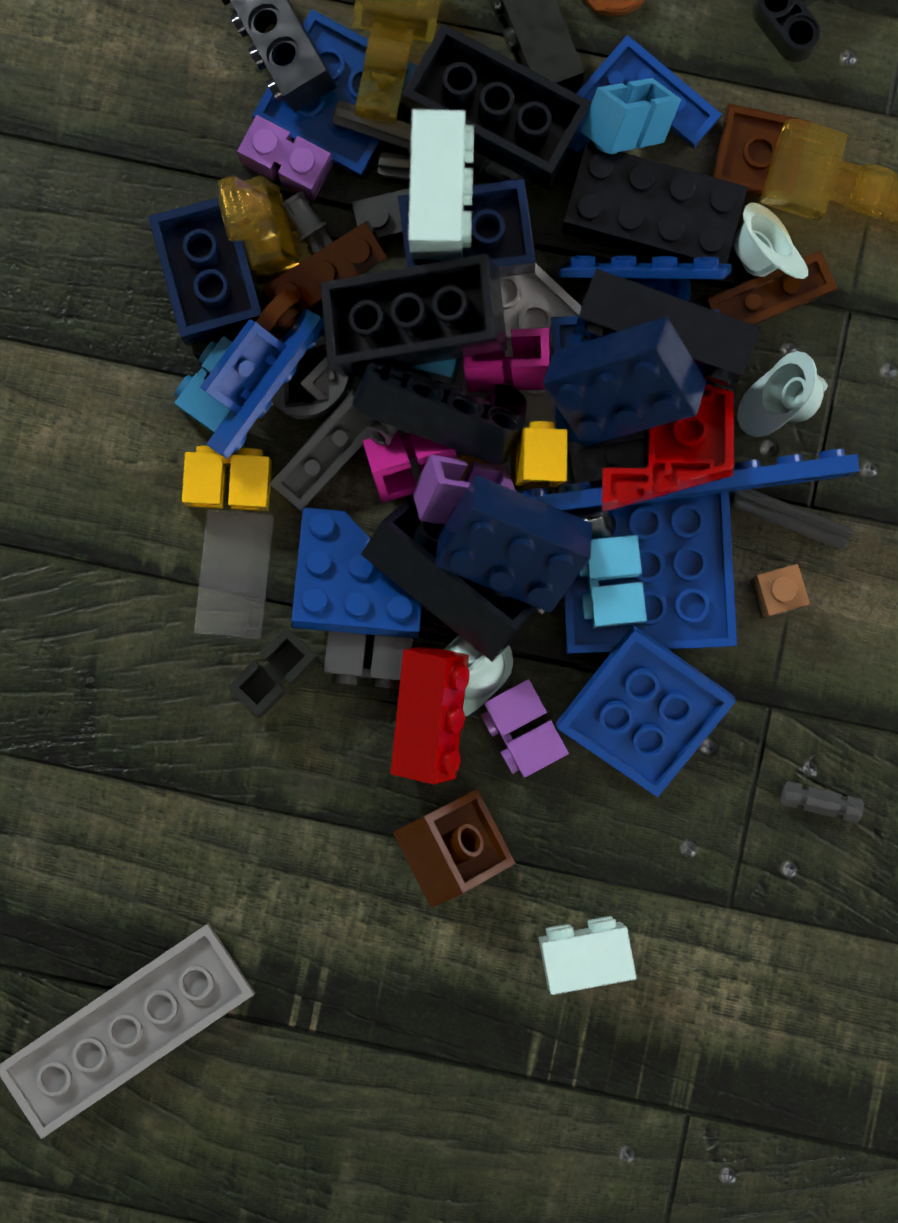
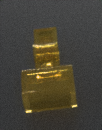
M355 0L352 27L370 30L371 34L367 44L354 116L396 124L412 41L415 39L432 43L442 0Z
M788 119L782 125L759 203L815 221H819L825 215L829 203L898 225V175L893 170L874 164H863L860 166L841 160L848 138L846 133L806 120Z
M232 176L218 181L221 195L217 199L228 240L243 241L250 269L260 274H272L298 265L300 262L288 217L280 206L283 203L279 186L263 176L246 181Z

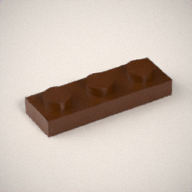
M365 221L262 287L270 302L281 292L288 289L301 301L297 310L302 313L304 309H309L321 301L320 282L361 276L390 256L369 221Z
M820 250L803 258L808 267V276L804 279L794 278L777 269L764 277L759 276L709 297L705 303L708 309L719 310L724 315L757 325L835 292L838 287Z

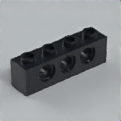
M221 0L225 6L229 3L233 5L236 13L231 15L230 18L242 38L247 35L250 36L254 45L248 48L258 68L263 70L267 67L272 78L266 81L278 103L286 100L296 113L337 88L334 79L289 0ZM276 24L272 31L264 33L268 26ZM295 56L290 64L282 66L287 58Z

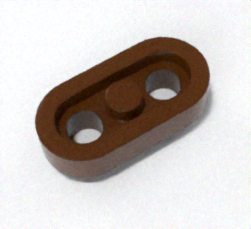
M286 289L267 305L256 323L280 340L284 336L282 332L291 327L301 313L297 308L301 301Z

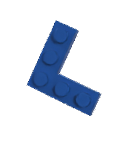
M627 35L576 94L592 102L597 87L620 83L627 86V83L631 81L653 78L681 99L670 130L694 149L719 121L722 114ZM580 132L570 152L578 158L584 151L586 142L591 143L592 140Z

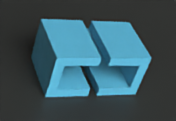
M638 535L591 540V558L583 567L579 576H587L589 593L582 594V609L584 620L592 619L593 628L641 624L647 621L643 582L599 586V581L639 577V574H642Z

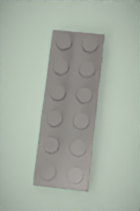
M208 923L0 1064V1077L42 1139L252 997L255 992Z

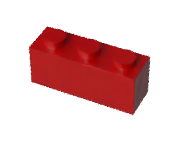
M429 646L403 649L390 774L429 784L456 779V772L461 761L459 753L460 733L465 722V712L463 710L464 695L470 678L468 654Z

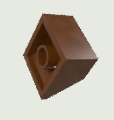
M478 788L393 832L431 908L464 894L516 864Z

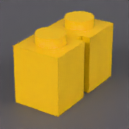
M549 421L530 422V427L523 428L511 451L510 476L515 490L548 488V491H552L567 481V429H555V423Z
M196 446V452H185L182 503L186 507L224 509L226 467H230L228 505L231 506V509L269 511L271 490L269 483L272 474V461L270 457L263 456V450L240 448L238 455L231 454L227 459L209 446Z

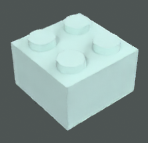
M612 916L588 920L589 928L573 930L571 924L546 928L547 936H541L538 939L550 994H559L637 979L627 927L621 922L616 923Z

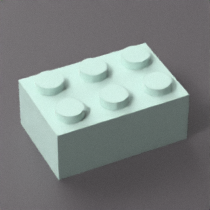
M412 109L408 238L411 259L462 258L463 248H471V211H464V205H472L473 168H465V163H473L474 125H466L465 111Z

